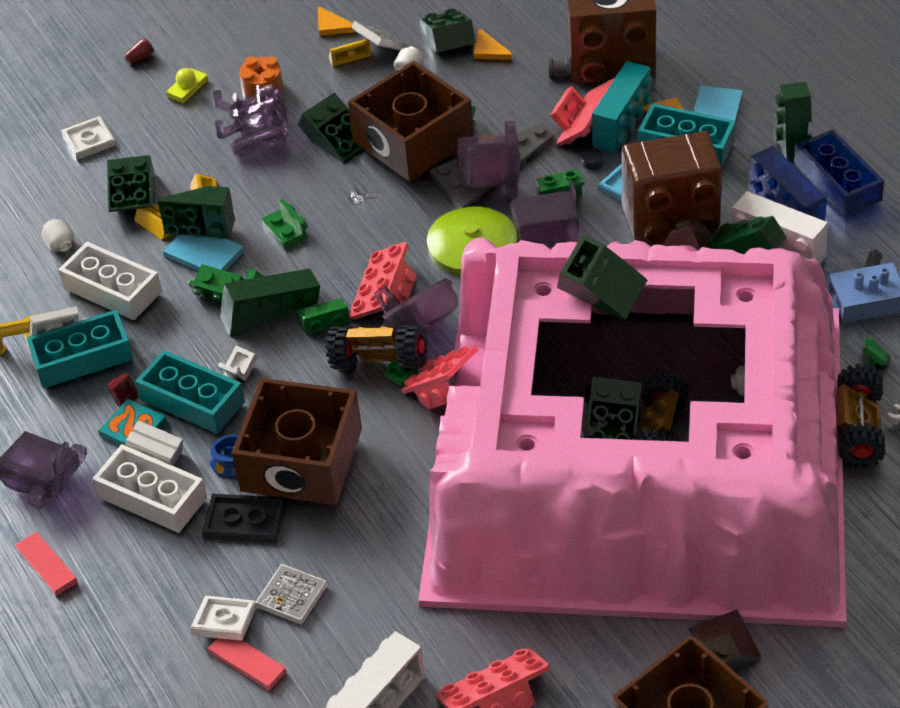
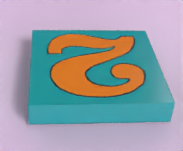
M127 399L98 432L100 437L118 445H125L126 439L133 431L137 421L161 429L167 422L165 415Z

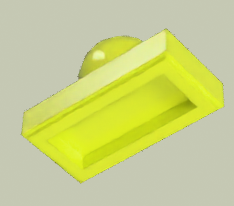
M192 68L179 70L176 74V83L166 91L167 97L184 104L208 81V75Z

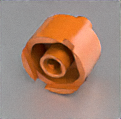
M250 56L244 60V64L239 69L244 97L247 96L249 101L254 103H267L272 101V97L276 95L279 97L282 94L284 86L281 68L275 57L255 58Z

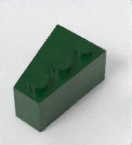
M806 82L779 85V94L776 95L778 111L775 112L777 128H774V139L779 141L786 164L812 161V153L808 147V142L812 141V134H808L809 122H812L811 94Z
M759 216L749 221L744 219L734 224H723L718 228V233L705 248L733 250L744 255L751 248H763L766 250L779 248L787 237L774 216Z

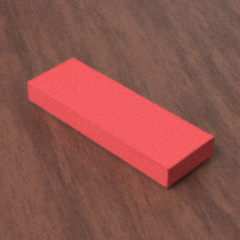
M37 532L15 545L19 554L56 597L78 583L75 575Z
M217 638L208 647L209 654L268 691L287 673L286 667L244 641Z

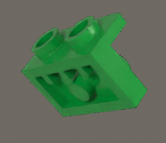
M579 169L536 178L539 204L583 196L582 186L585 184Z
M284 199L279 200L280 209L261 218V221L266 230L285 250L307 239L306 229L308 225L304 217H299L292 204H288Z
M201 264L195 280L189 279L187 284L195 295L205 297V295L211 296L215 301L222 303L224 283L241 281L244 278L235 273Z
M342 298L298 310V316L306 335L350 323L348 306L344 304Z

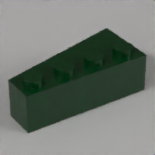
M310 268L224 283L220 319L229 336L235 335L317 304L320 284Z

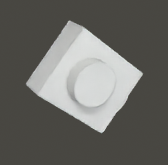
M235 346L226 365L220 362L218 367L224 371V376L234 380L238 378L246 382L258 356L239 346Z

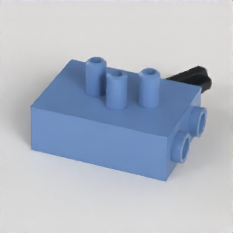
M878 249L869 252L864 268L829 274L828 292L833 297L834 307L839 308L841 323L900 313V271L896 270L893 262L880 265L882 253L878 252Z

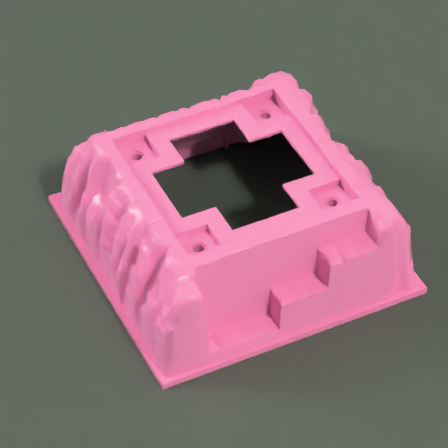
M476 238L470 241L465 246L463 256L461 257L460 314L454 351L457 352L464 346L469 348L475 345L479 350L450 377L445 416L440 418L436 461L430 471V523L418 599L419 607L708 621L738 609L744 623L846 628L843 461L839 456V434L842 432V429L838 427L837 379L838 374H840L839 308H833V297L828 292L825 274L820 263L816 259H805L798 252L781 248L771 250L751 248L743 255L733 250L709 249L705 247L697 251L694 247L686 245H653L650 247L647 243L636 240L630 244H620L617 241L607 246L609 249L648 279L631 310L632 313L694 315V327L746 328L744 403L691 401L689 442L581 438L584 397L531 395L539 322L591 323V312L598 315L609 314L557 288L559 274L577 242L557 243L550 250L543 244L524 240L499 248L486 238Z

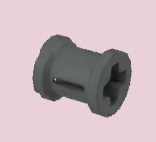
M570 57L562 60L549 58V77H552L553 74H566V76H570Z

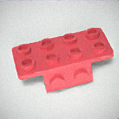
M615 78L590 90L585 98L573 86L566 89L550 114L552 119L563 130V133L556 142L559 146L569 145L580 136L585 137L591 131L592 112Z
M406 242L394 244L389 248L372 253L357 290L355 300L351 305L349 313L351 320L384 310L389 300L398 310L406 308L417 277L414 270L404 261L409 247Z
M476 345L469 348L464 346L457 352L454 350L449 352L444 357L439 355L433 361L428 359L425 361L423 368H419L421 371L411 375L404 381L405 386L401 389V392L407 394L414 391L418 396L419 402L427 407L428 410L447 404L450 385L446 380L452 377L479 349Z
M520 649L504 660L492 662L488 668L479 672L469 673L461 681L446 684L440 691L435 693V696L445 708H473L476 706L477 708H530L536 704L528 681L549 671L550 667L544 659L531 649Z

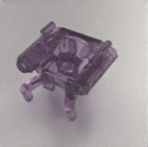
M273 84L263 87L258 85L256 86L257 95L240 100L237 94H233V103L222 101V92L220 90L213 91L215 107L228 111L231 118L235 119L232 125L225 128L224 122L217 120L215 122L217 137L224 139L241 131L242 137L235 139L234 143H231L235 156L239 155L242 157L271 147L272 152L288 147L286 142L289 139L287 109L284 95L279 87L275 88Z

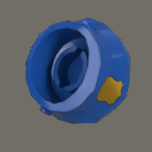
M237 434L221 437L213 442L210 449L209 464L220 477H237L232 458V451L238 438Z

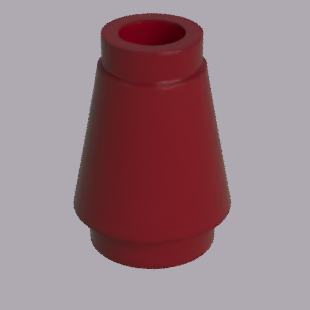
M147 38L139 39L123 57L131 65L152 56L154 48Z

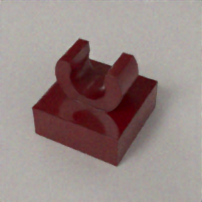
M126 373L121 374L117 379L113 378L107 384L108 391L119 407L127 399L132 400L138 394L133 380Z

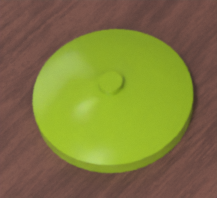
M486 207L459 208L444 214L431 226L427 235L428 253L432 261L439 268L451 274L461 276V257L463 256L465 246L470 241L476 238H486L498 248L517 243L516 228L507 216L496 210Z

